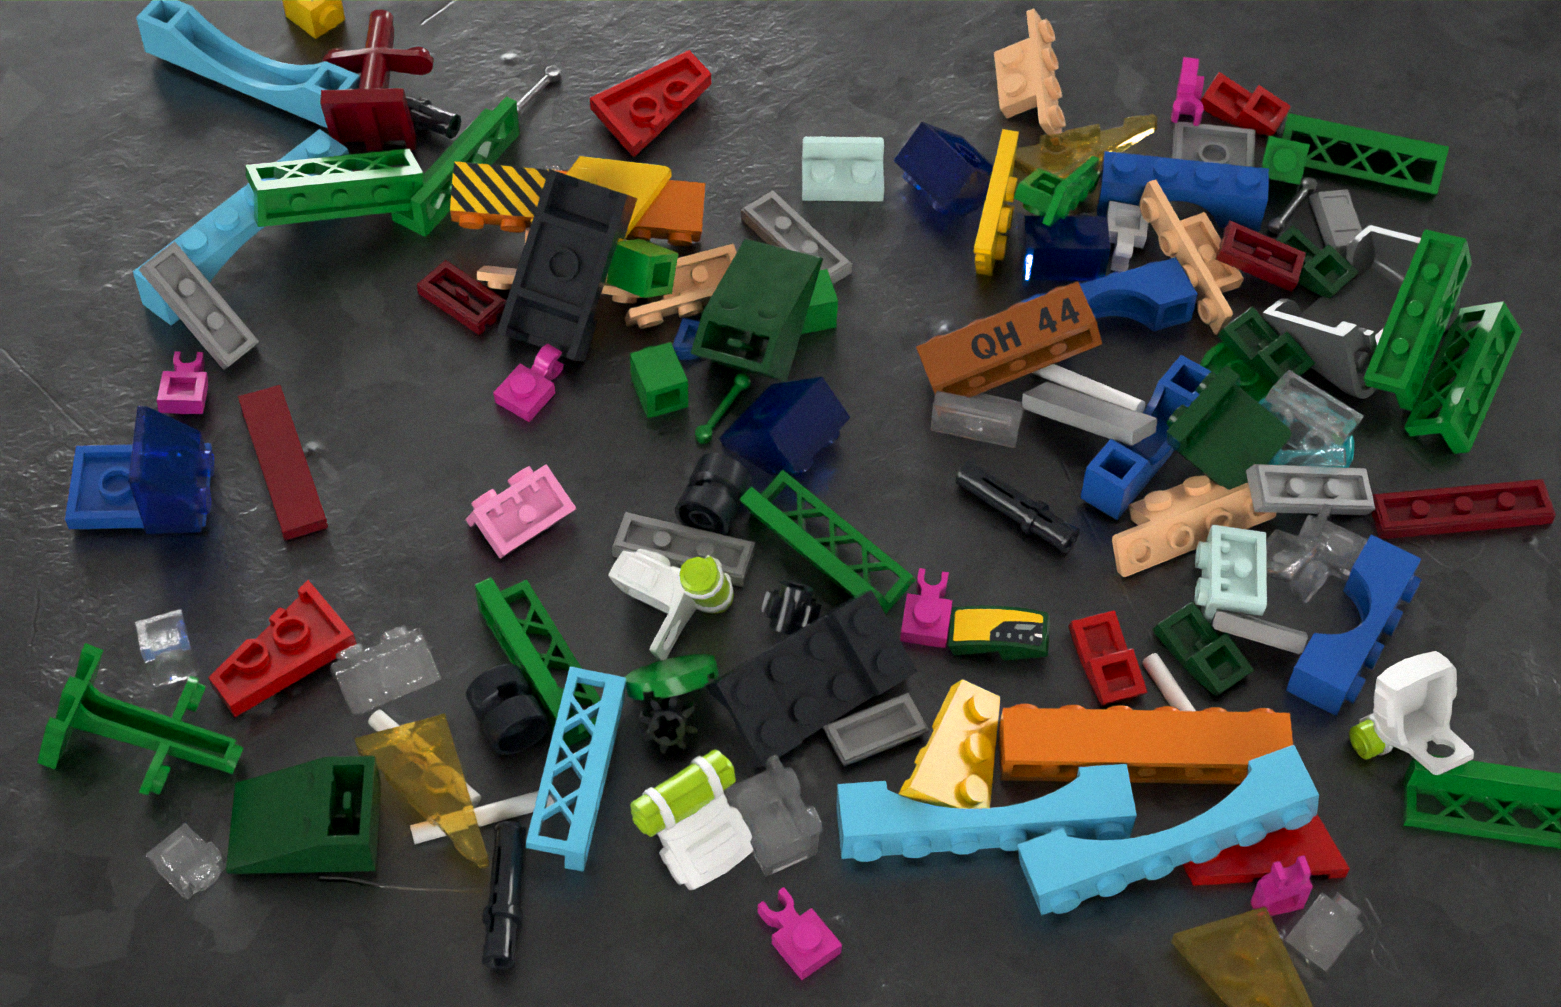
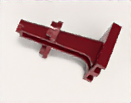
M375 10L370 13L365 49L346 51L337 48L328 51L327 55L323 57L322 62H329L355 74L361 73L359 89L321 90L320 105L330 137L343 146L344 142H365L367 151H383L384 141H405L407 149L415 150L416 134L404 88H389L390 71L425 75L432 71L434 60L430 52L423 47L416 46L408 50L393 49L395 33L393 15L386 10Z

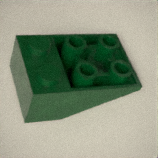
M744 239L703 310L691 354L711 363L787 383L823 258Z
M375 756L322 757L236 782L226 873L376 871L382 783Z

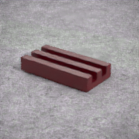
M1229 221L1224 229V237L1220 241V249L1215 259L1292 292L1298 284L1306 253L1233 221Z
M446 259L417 283L418 294L479 336L485 331V324L492 325L497 321L496 315L498 313L503 314L507 302ZM444 275L460 287H454L441 277ZM467 292L487 304L488 307L485 308L470 298Z

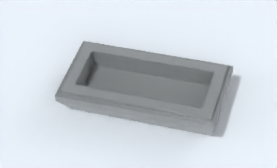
M1325 191L1310 195L1309 200L1325 247L1329 244L1345 258L1347 245L1362 231L1349 191Z
M909 693L823 726L843 766L929 733V728Z

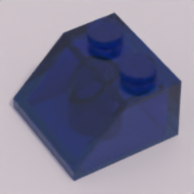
M921 122L893 160L904 171L902 178L918 190L924 189L930 195L927 200L929 204L945 215L950 211L966 216L983 206L994 165L962 136Z
M1030 212L1017 213L1022 280L1092 281L1105 277L1111 249L1107 216L1101 213L1069 212L1065 219L1060 217L1053 225L1048 226L1042 223L1045 216L1035 215Z
M823 377L774 383L719 437V440L724 446L771 476H777L782 470L789 475L798 476L813 465V457L822 448L829 446L840 436L839 430L851 417Z
M137 406L128 482L146 534L202 532L203 514H210L211 493L209 487H206L207 477H213L215 462L213 450H206L200 431L148 406Z

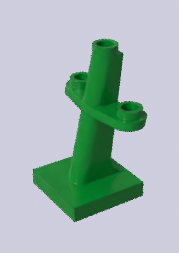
M85 643L81 651L75 677L69 676L62 691L56 717H50L47 722L37 763L55 770L74 728L156 751L139 790V793L149 796L150 792L160 795L171 767L163 765L167 755L233 774L244 747L236 745V739L182 721L186 710L196 712L207 687L198 683V677L189 676L172 717H168L111 698L98 691L94 687L104 650Z

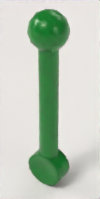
M741 373L735 376L733 388L708 422L695 429V439L697 442L706 444L712 440V430L740 391L746 390L750 386L751 380L747 374Z

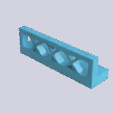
M575 667L569 668L526 839V848L564 855L566 869L584 872L624 706L626 677ZM577 683L604 688L601 701L583 710L574 698ZM572 708L576 715L568 719ZM597 715L596 723L594 726L590 718ZM582 723L592 737L591 744L572 754L563 741L564 734ZM561 751L566 759L557 763ZM587 758L585 768L583 769L579 762ZM572 767L581 780L580 788L561 798L552 785L553 778ZM550 795L555 803L546 808ZM576 802L574 814H572L568 806ZM561 811L570 824L567 841L539 836L542 822Z

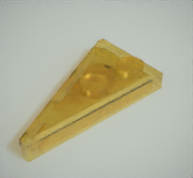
M1153 114L1124 118L1122 127L1102 131L1098 123L1070 129L1059 134L1039 136V144L1016 149L1014 167L1027 176L1040 168L1065 179L1091 156L1100 158L1098 164L1100 166L1103 163L1105 151L1121 153L1156 131L1157 117Z
M445 713L355 738L358 754L360 756H375L378 769L384 774L385 780L395 790L402 791L407 796L408 802L433 827L437 825L454 842L455 848L467 860L474 861L480 869L489 866L487 852Z

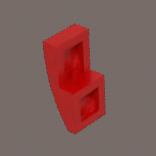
M1220 72L1200 100L1204 107L1203 110L1237 127L1253 129L1255 133L1268 136L1274 135L1291 108L1290 105L1260 85L1256 87L1253 93H1250Z
M1115 610L1070 622L1068 628L1088 680L1102 706L1147 694L1148 691L1134 649L1127 648Z

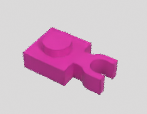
M174 352V371H163L157 396L158 413L203 414L209 386L207 372H204L203 352H197L196 360L191 363H183L181 352Z
M919 568L917 578L918 595L907 594L900 636L901 642L946 648L952 600L942 598L946 593L949 572H942L939 584L929 585L924 580L925 569Z
M1305 856L1297 857L1295 864L1287 868H1283L1280 861L1273 862L1271 872L1258 881L1250 901L1257 919L1304 908L1313 888L1309 879L1311 871Z
M783 887L778 890V900L785 908L780 912H774L762 901L758 904V914L767 925L779 929L772 934V945L802 981L841 954L842 944L812 908L799 916L794 909L792 896Z

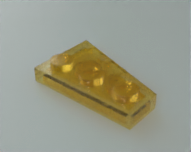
M1266 906L1173 935L1171 943L1228 1007H1313Z

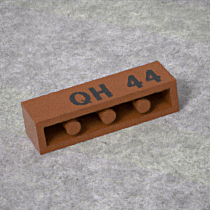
M1077 281L1067 286L1056 287L1049 293L1030 301L1016 303L1009 307L1008 310L988 318L974 320L966 327L946 335L935 336L926 343L916 346V349L940 409H943L1102 345V340L1096 319Z

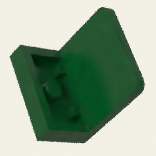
M1227 365L1218 374L1214 371L1210 372L1196 389L1199 396L1189 407L1184 404L1179 406L1166 423L1170 427L1167 430L1168 445L1210 480L1228 490L1248 483L1246 470L1254 464L1268 465L1291 438L1290 428L1240 388V375Z

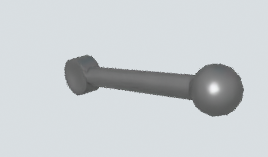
M548 66L545 69V77L517 103L518 119L522 114L521 110L550 82L560 80L561 70L559 67Z
M1310 177L1302 179L1299 187L1300 191L1278 218L1270 220L1268 228L1272 233L1278 234L1284 230V222L1303 198L1315 192L1317 187L1316 180Z

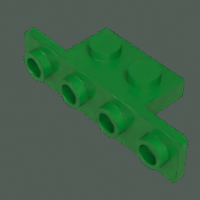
M1091 156L1065 179L1038 168L1019 183L1013 199L1022 202V207L1026 211L1035 215L1045 216L1042 223L1051 226L1060 217L1065 219L1070 210L1074 211L1079 201L1083 203L1088 193L1093 194L1102 173L1096 170L1100 158Z

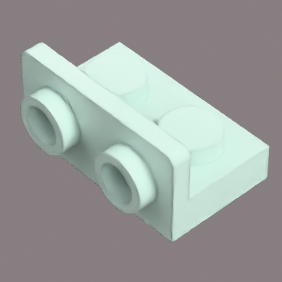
M804 137L802 144V201H883L884 139L881 137Z
M1212 525L1206 542L1199 541L1196 549L1195 568L1202 569V578L1199 577L1196 584L1195 605H1201V613L1209 623L1212 622L1217 609L1263 616L1267 607L1266 532Z

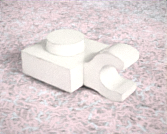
M1109 201L1103 241L1115 243L1111 261V270L1128 271L1129 258L1132 257L1133 247L1144 248L1148 222L1142 217L1139 206Z

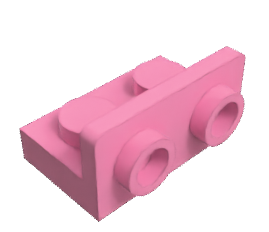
M547 464L534 472L530 466L522 469L507 480L511 487L498 495L494 489H491L471 503L475 510L466 518L467 523L470 527L475 524L479 527L500 559L577 509Z

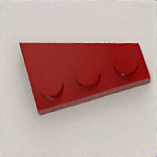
M688 50L590 97V109L634 158L711 85V73Z
M309 580L297 590L299 597L286 610L279 607L268 618L270 625L256 639H247L208 677L213 690L234 717L239 716L357 646L353 632Z
M1318 814L1309 823L1300 828L1287 830L1284 827L1267 833L1265 838L1256 844L1245 847L1237 844L1220 850V853L1215 858L1207 862L1194 863L1190 861L1182 864L1193 885L1251 883L1254 878H1262L1270 873L1273 862L1280 861L1282 867L1287 868L1295 864L1297 857L1305 856L1311 875L1328 874V878H1346L1350 870Z

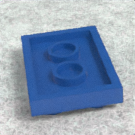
M211 443L76 446L65 515L68 529L205 526L213 462Z

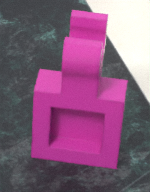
M1183 57L1176 100L1174 101L1171 113L1173 123L1178 122L1180 114L1193 116L1194 126H1198L1201 123L1204 107L1199 100H1201L1204 76L1197 75L1199 59Z
M546 344L537 354L531 369L519 364L493 392L495 403L530 422L556 393L555 385L551 381L564 368V365L557 361L562 355V351L550 344Z

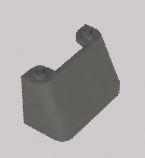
M1372 225L1367 226L1349 242L1345 251L1346 260L1359 271L1352 281L1331 299L1322 296L1302 313L1295 301L1282 298L1263 312L1264 320L1279 337L1287 331L1315 362L1311 368L1343 392L1360 399L1371 396L1378 389L1366 386L1363 378L1421 238ZM1460 295L1458 296V299L1456 301V304L1454 306V309L1452 311L1445 331L1449 327H1451L1453 321L1457 318L1459 314Z

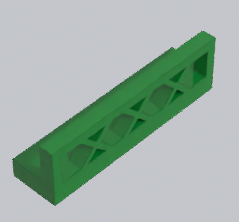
M506 96L493 111L485 108L424 173L423 187L411 198L412 210L392 212V221L427 237L450 211L454 162L492 165L520 135L517 101Z
M1291 113L1287 114L1282 139L1290 140L1292 133L1311 137L1318 148L1307 155L1305 167L1429 194H1438L1449 150L1448 146ZM1318 138L1328 140L1330 142L1322 146ZM1336 142L1347 144L1352 147L1358 158L1345 166L1335 165L1325 149ZM1358 147L1370 150L1362 154ZM1375 151L1390 153L1398 166L1382 175L1374 173L1365 158ZM1321 153L1326 162L1312 160L1311 158ZM1398 155L1409 157L1410 159L1402 163ZM1417 159L1435 163L1430 185L1415 182L1405 166ZM1360 161L1366 171L1350 167ZM1401 170L1406 179L1392 177L1391 175Z
M410 149L246 165V178L254 193V220L258 227L412 210L411 198L423 187V172ZM392 165H404L403 167H390ZM357 169V170H360V171H354V172H352V171H349V170ZM314 173H315V174H319V175H315V176L307 175V174H314ZM276 178L277 180L262 181L261 179Z
M1424 229L1363 378L1366 386L1395 393L1399 407L1412 411L1471 267L1472 261L1466 238Z
M1504 301L1459 309V314L1447 333L1404 427L1410 437L1441 433L1454 454L1470 452L1522 333ZM1481 320L1480 323L1465 332L1469 322ZM1469 346L1466 353L1451 362L1456 354ZM1456 376L1454 382L1438 392L1441 385ZM1442 406L1437 418L1425 419L1426 416Z
M784 470L776 476L761 494L753 487H750L739 499L755 518L850 597L853 598L860 593L872 590L885 615L916 580L913 575ZM786 486L797 494L796 511L782 512L772 504V501ZM805 501L808 504H810L813 507V509H805ZM824 516L829 520L830 537L814 539L806 532L805 518ZM837 527L846 535L837 536ZM851 543L860 545L862 547V564L847 566L838 558V545ZM824 546H830V551ZM869 554H871L879 562L870 563ZM890 570L900 579L883 596L871 586L870 572ZM857 573H863V578L860 577Z
M492 577L475 584L478 610L510 663L518 666L532 688V696L540 702L549 718L550 729L554 732L564 688L558 687L549 672L550 667L569 671L570 667L582 669L527 579L502 591L498 589ZM524 597L530 607L526 620L516 618L508 604ZM535 617L537 618L539 623L534 622ZM529 632L546 636L550 639L551 644L547 654L536 651L528 638ZM556 651L558 652L561 658L555 657ZM577 683L574 698L579 704L592 706L601 701L593 686ZM578 686L581 689L582 693L576 691ZM572 708L568 719L576 715ZM597 716L590 719L594 726ZM581 723L566 732L563 741L569 747L591 735Z
M1430 754L1431 756L1437 757V758H1445V757H1446V756H1439V755H1432V754ZM1414 757L1412 758L1404 775V826L1561 849V824L1559 823L1561 820V773L1470 760L1440 775H1434ZM1417 794L1434 796L1446 809L1437 815L1417 812ZM1469 802L1482 803L1494 816L1486 822L1476 821L1462 807ZM1517 809L1530 810L1542 824L1536 829L1523 828L1510 814Z

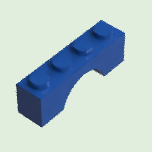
M1104 152L1102 173L1098 184L1096 214L1106 215L1109 201L1139 206L1147 182L1157 180L1168 201H1184L1203 207L1213 215L1218 228H1225L1229 221H1233L1256 232L1260 231L1268 201L1269 169L1119 152Z
M1176 257L1160 262L1153 261L1139 268L1124 272H1114L1103 278L1079 283L1095 319L1106 316L1128 317L1139 321L1152 331L1191 321L1198 295ZM1035 294L1028 299L1021 300V302H1027L1045 294Z
M1180 355L1158 381L1154 393L1143 414L1157 418L1156 433L1132 446L1110 439L1086 467L1080 498L1118 520L1127 510L1129 504L1136 499L1175 451L1167 443V430L1170 427L1166 423L1179 406L1184 404L1189 407L1199 396L1196 389L1211 371Z
M1370 535L1351 569L1343 590L1356 605L1362 624L1342 634L1314 633L1293 669L1286 691L1335 716L1338 715L1345 701L1354 704L1366 682V679L1360 676L1364 667L1371 670L1374 669L1385 648L1384 644L1379 643L1383 633L1389 636L1393 635L1404 613L1397 609L1402 600L1410 604L1419 588L1422 579L1416 577L1415 573L1421 558L1374 535Z

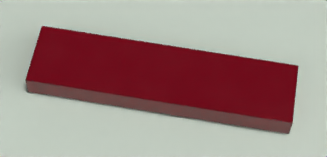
M281 385L238 396L284 540L328 528L327 519Z
M1543 479L1372 494L1375 510L1371 513L1380 539L1552 524L1556 516Z

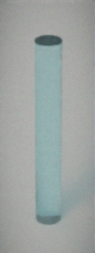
M1345 448L1279 451L1268 465L1344 466L1346 465Z

